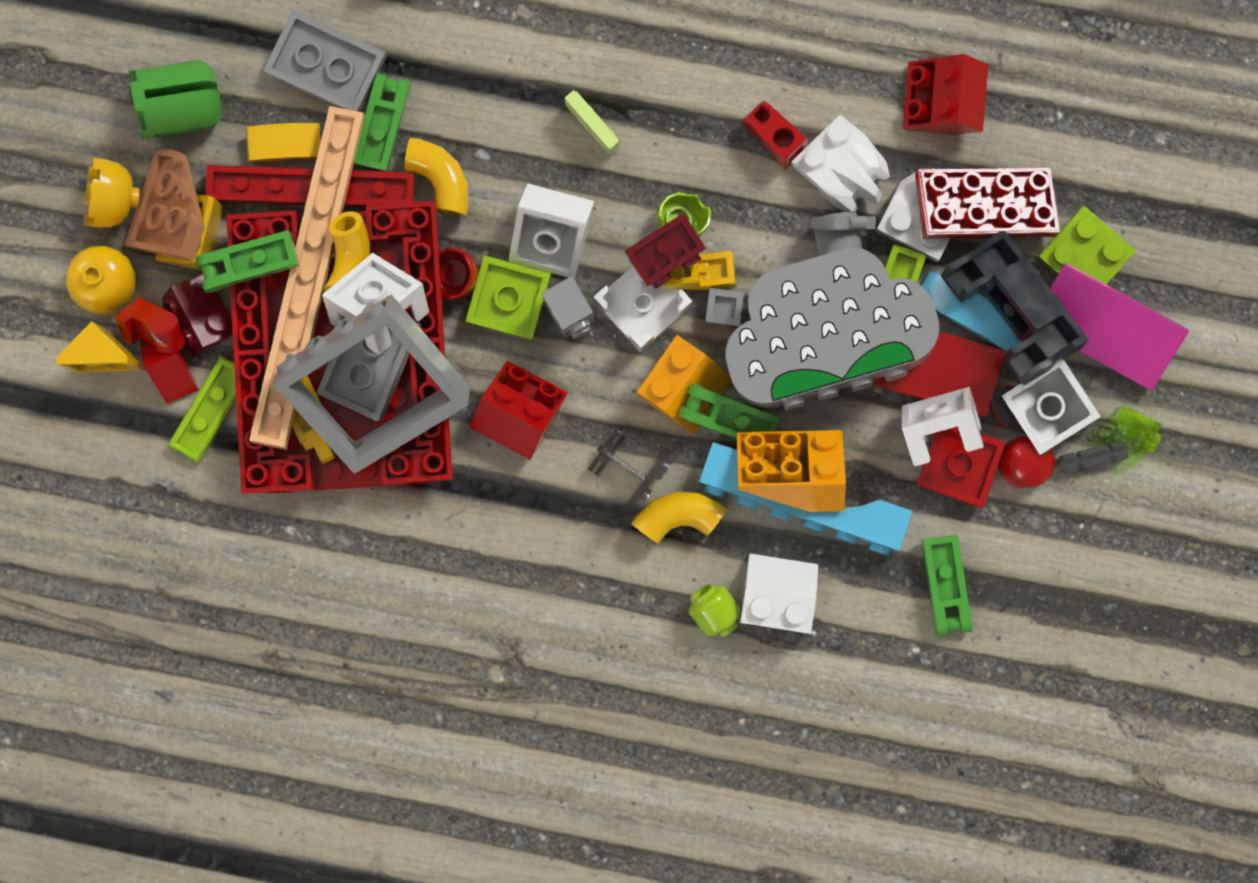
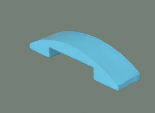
M932 271L928 273L921 286L931 296L937 316L941 318L946 317L999 349L1005 350L1004 354L1011 347L1020 343V340L987 298L976 294L960 302L940 274Z

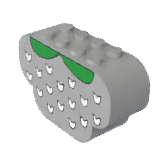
M846 248L768 271L758 278L752 286L748 298V310L751 320L740 325L732 333L726 346L725 356L732 383L746 403L760 409H775L784 406L785 411H791L804 407V400L818 397L819 402L838 397V390L851 387L852 392L870 388L873 386L874 379L885 377L886 382H891L906 377L907 370L921 365L931 355L939 335V320L931 296L920 284L903 278L889 280L884 265L874 254L860 248Z

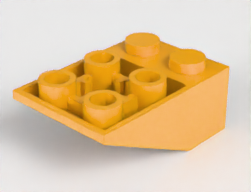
M842 430L737 432L738 490L808 512L845 511L846 477Z

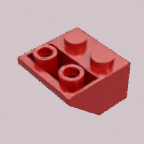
M966 54L908 62L902 129L949 135L983 132L989 64Z
M507 360L481 397L469 428L531 460L549 431L568 392Z

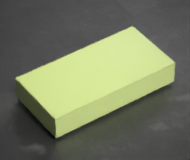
M573 90L564 98L565 106L611 157L619 150V139L577 91Z

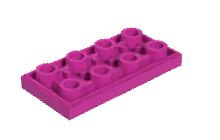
M1067 262L1063 264L1049 287L1061 299L1065 309L1089 338L1088 342L1079 351L1151 391L1189 333V329Z

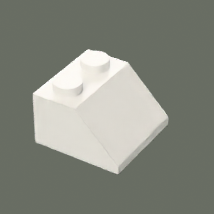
M527 184L518 205L508 262L568 278L573 276L575 279L589 229L594 201Z
M1064 359L1056 363L1050 371L1026 385L1021 383L1002 395L1004 401L1040 455L1101 418V415Z
M749 554L739 623L811 634L816 603L818 564Z

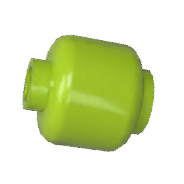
M710 583L698 589L691 596L690 601L692 603L689 607V614L705 635L713 636L719 634L721 637H724L737 628L738 624L736 621L741 614V608L725 586H714Z

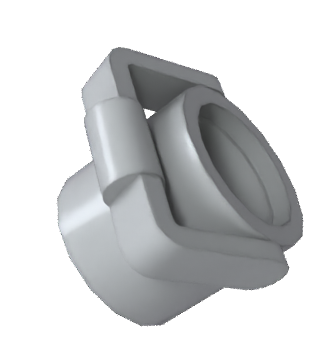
M841 212L813 217L810 221V226L814 229L818 256L846 248L862 249L860 230L875 229L876 216H857L855 212Z

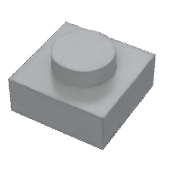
M710 288L705 324L738 328L741 321L744 292Z

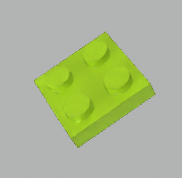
M1083 206L1038 256L1037 260L1056 276L1063 264L1067 262L1101 282L1108 284L1137 250L1088 208Z
M484 255L466 317V324L533 341L544 304L541 293L548 289L551 273Z

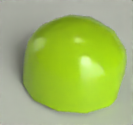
M678 192L666 196L657 208L656 221L658 228L684 213L700 238L710 225V207H705L700 201L699 196L695 194Z

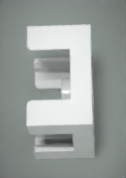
M374 253L370 254L322 294L330 323L334 326L344 318L349 317L353 319L362 313L363 309L370 302L376 304L391 294L404 310L411 305L414 320L420 321L429 313L423 284ZM387 326L365 339L368 348L379 355L390 347L392 343Z
M632 266L609 288L607 286L602 288L594 296V303L641 353L692 307V300L682 289L679 291L678 289H665L664 284L657 289L652 284L648 287H643L640 282L642 280Z
M970 387L902 406V431L914 467L930 462L929 452L925 443L930 439L929 434L957 426L966 451L969 452L983 448V441L979 431L982 430L981 422Z

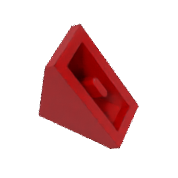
M142 340L139 341L144 367L166 404L199 391L182 349L172 354H162L156 350L155 346Z

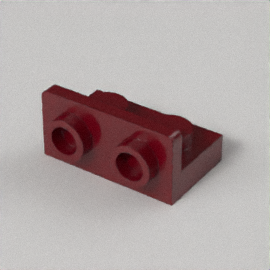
M682 213L623 252L642 280L640 282L643 287H648L652 284L657 289L672 279L669 273L680 265L686 270L702 260L699 253L704 251L706 247L686 215Z

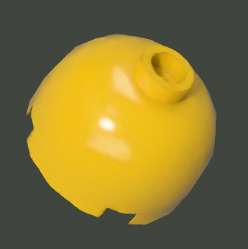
M92 157V166H89L84 204L89 205L88 214H84V225L98 228L119 225L127 218L130 208L137 209L139 188L133 187L131 174L121 164L107 159Z
M91 246L78 252L69 263L66 271V288L71 299L87 312L96 315H113L124 310L133 301L136 294L134 291L136 289V281L138 282L137 271L133 262L119 250L108 246Z

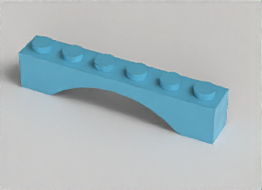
M714 442L711 445L698 483L705 486L703 492L722 499L725 493L738 498L736 502L738 505L756 510L757 505H761L771 509L769 515L785 521H789L791 516L804 520L803 527L820 533L823 532L824 528L836 531L835 538L851 544H856L857 539L870 543L869 550L889 556L890 550L894 552L900 551L913 512L882 500L862 506L845 508V511L808 512L738 490L737 450Z

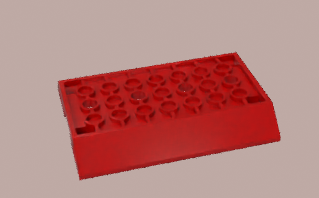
M436 201L366 205V211H359L357 213L362 216L366 225L370 241V254L374 253L423 284L429 313L416 322L421 324V330L446 358ZM296 210L226 215L228 247L287 230L291 232L296 247L303 215H300ZM335 257L331 259L326 283L333 272ZM290 269L230 286L241 494L298 493L415 485L453 480L449 417L355 474L333 450L335 459L322 464L314 448L308 451L305 450L303 444L299 442L293 427L291 428L286 450L251 443L249 439ZM323 297L313 338L316 336L324 337L335 328L330 323ZM410 305L408 308L405 309V311L414 320L412 308ZM409 354L383 421H375L318 394L317 396L327 412L354 441H357L440 390V387L415 358ZM329 362L308 374L316 393Z

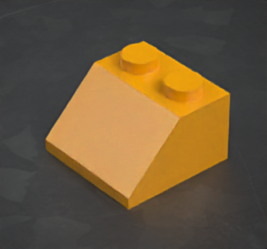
M676 335L638 389L637 397L694 436L700 425L678 416L681 406L686 405L690 396L687 393L690 384L695 383L723 394L732 380L730 375L706 354ZM703 400L699 412L706 414L710 402Z

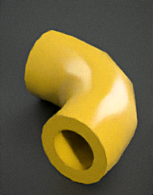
M410 137L405 155V171L420 174L431 182L435 191L437 213L452 217H467L469 207L468 182L459 162L443 147L422 139Z
M357 212L341 213L330 222L329 231L335 245V263L333 272L323 288V293L370 255V241L366 225L362 216Z
M675 491L653 499L636 515L630 524L657 544L661 542L670 530L679 526H691L708 537L728 508L699 492Z

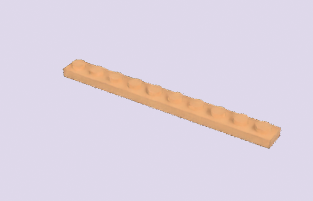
M329 106L295 247L300 266L290 269L249 439L251 443L287 449L296 409L273 385L277 370L276 366L285 361L286 355L291 353L295 355L305 349L308 342L313 339L322 301V291L326 284L335 246L329 231V225L336 216L343 212L365 119L363 112Z

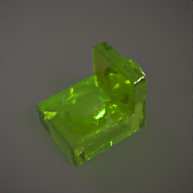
M1126 406L1116 408L1110 421L1118 424L1117 430L1133 438H1136L1138 434L1141 435L1133 454L1143 457L1148 452L1153 453L1162 437L1158 433L1162 424Z

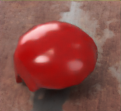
M447 247L440 250L442 298L457 300L468 296L475 288L479 275L478 267L473 257L466 251L455 247Z
M1021 436L1013 438L1005 444L998 468L1001 477L1015 488H1033L1043 485L1053 475L1056 459L1052 448L1040 455L1029 437Z

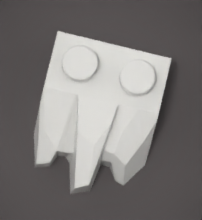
M839 115L792 161L794 169L815 185L820 195L833 206L845 212H855L857 210L855 203L857 198H864L878 205L882 193L874 181L876 179L886 180L890 178L886 160L866 135L842 115Z
M915 173L901 180L876 232L913 251L925 254L927 258L938 262L950 238L923 239Z

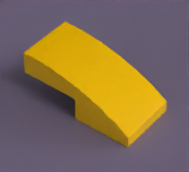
M285 123L247 127L248 162L282 163L285 159L317 160L321 143L320 123Z
M733 251L699 254L702 260L686 270L681 265L669 272L672 279L664 284L665 289L678 290L735 288L736 276Z

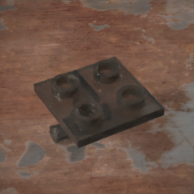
M614 429V432L604 446L600 444L597 448L599 453L590 466L587 467V470L592 473L597 464L601 462L594 472V475L600 477L609 461H612L638 478L640 482L622 507L627 511L632 510L634 506L639 509L652 493V490L647 488L654 478L657 480L662 479L673 462L668 459L672 451L668 448L661 450L644 475L615 455L627 437L621 434L613 445L614 440L620 433Z

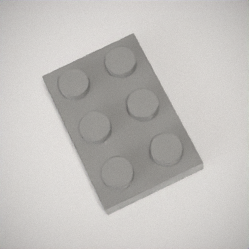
M292 10L263 72L276 80L337 108L360 112L374 84L376 74L380 72L387 54L382 50Z
M388 328L392 343L380 355L368 348L364 339L330 360L316 394L375 421H383L410 353Z

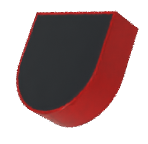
M1003 385L995 389L989 407L992 414L1004 427H1007L1016 419L1002 395L1016 387L1013 385Z

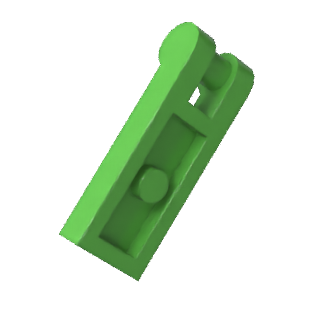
M376 74L354 166L374 171H389L406 102L411 91V81L400 79L398 82L388 79V75ZM385 92L395 95L394 102L382 100Z
M289 230L195 257L198 268L203 271L204 280H202L204 292L218 291L227 286L300 266L293 237ZM224 262L226 273L218 275L216 265Z
M695 383L690 384L687 392L690 394L685 406H681L678 416L734 438H737V432L775 431L780 419L776 414L709 390ZM703 400L710 402L706 414L699 412Z
M958 534L921 540L936 636H946L949 631L960 630L961 633L972 632V621ZM956 606L957 616L946 618L945 607Z

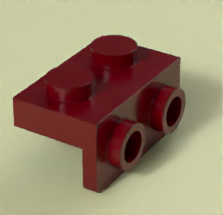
M203 274L170 286L162 297L163 309L177 316L180 332L185 338V345L183 347L189 350L193 358L200 356L207 348L233 339L232 319L217 291L204 292L202 280H204Z

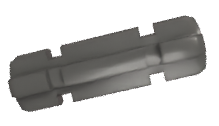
M1124 441L1111 443L1109 447L1106 445L1078 451L1077 454L1073 452L1061 455L1059 457V465L1061 471L1065 474L1078 471V468L1083 470L1110 463L1111 460L1117 462L1127 459L1129 457L1128 449Z

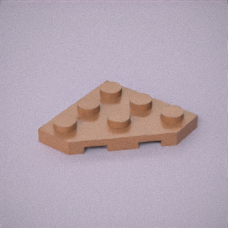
M156 148L124 246L138 251L194 261L195 255L201 246V237L205 227L187 155L175 150Z

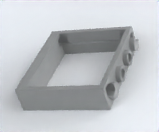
M392 294L376 304L370 302L363 309L362 313L353 319L349 317L343 319L326 336H316L299 353L286 355L285 361L276 366L277 370L273 382L277 390L354 474L467 407L470 386ZM387 326L440 387V390L357 441H354L300 382V379Z

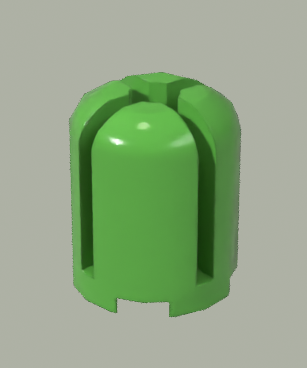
M195 60L129 71L131 80L137 79V81L130 82L135 112L140 120L141 128L146 127L147 129L140 131L142 140L212 129L219 123L222 107L215 72L207 63Z

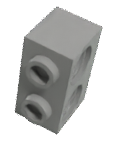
M573 276L541 293L544 304L564 339L569 336L577 339L592 330L590 325L594 323L593 311Z

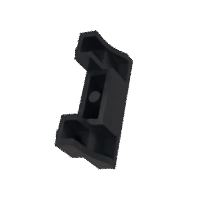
M1005 230L992 236L970 253L948 264L940 275L960 302L982 291L1020 340V343L1008 350L1003 359L1023 385L1050 371L1056 363L1082 349L1089 340L1065 309L1061 299L1051 291L1042 279L1040 272L1030 264Z

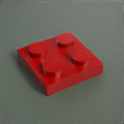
M958 426L933 433L928 447L930 462L922 464L916 486L982 509L984 508L1006 442L981 434L983 448L968 452L964 448Z

